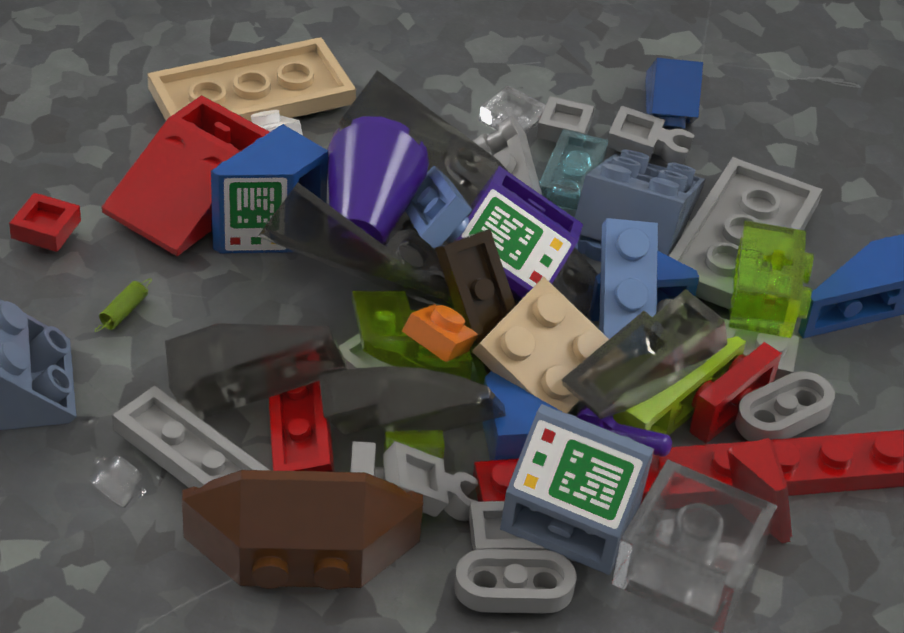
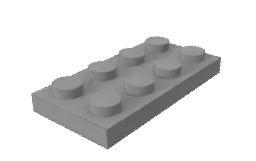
M732 157L669 257L697 270L699 282L696 297L754 319L817 208L823 189Z

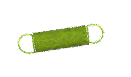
M150 279L142 283L132 281L99 314V319L103 325H99L94 332H98L104 327L109 330L115 329L148 295L147 286L145 288L143 283Z

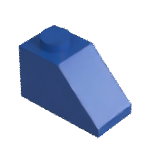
M656 58L646 71V114L664 119V129H685L686 123H693L698 119L703 62Z

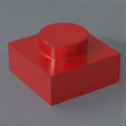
M33 193L9 222L11 239L58 252L81 222L80 206Z

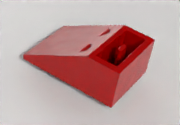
M201 95L166 120L102 205V213L175 256H179L212 231L211 170L270 132Z

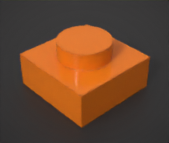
M436 304L412 312L402 329L403 333L445 362L469 352L478 336L475 331L464 325L465 319L457 311L447 306Z

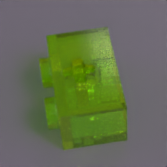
M744 221L735 258L728 327L792 338L797 318H807L812 288L803 286V283H809L814 259L813 253L805 252L806 231Z

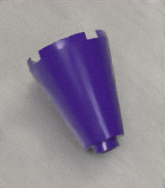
M362 116L353 119L351 126L341 131L338 128L333 133L328 146L330 237L333 245L340 252L350 257L367 258L381 250L427 176L429 166L427 148L422 141L419 145L409 136L410 129L400 122L385 117Z

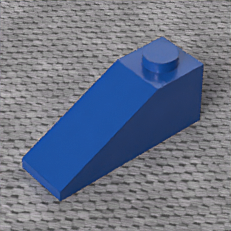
M904 234L871 241L808 295L798 330L803 339L904 315Z

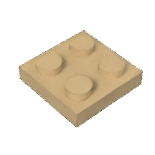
M545 277L527 293L472 351L492 372L567 414L622 353L613 342Z

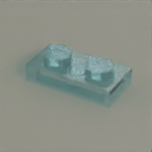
M563 129L539 182L542 196L560 208L577 210L585 176L604 162L609 140Z

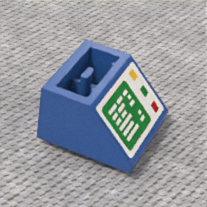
M282 124L211 170L213 249L220 254L293 252L326 229L328 150Z

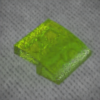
M352 291V304L364 352L384 363L408 372L436 378L471 380L473 360L470 351L445 362L402 332L411 313L418 311L410 310L405 291Z

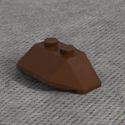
M239 470L213 479L200 488L193 486L182 491L184 538L240 586H259L267 589L279 587H320L328 590L362 588L420 542L423 495L414 491L405 492L396 484L366 472Z

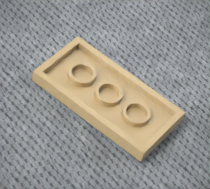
M322 37L147 73L148 89L165 120L201 95L251 122L252 114L263 111L279 110L280 116L294 118L356 104L355 86Z

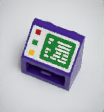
M498 166L470 205L473 210L467 216L469 224L456 240L490 229L513 298L521 301L543 277L551 284L554 282L578 243L583 224L501 166Z

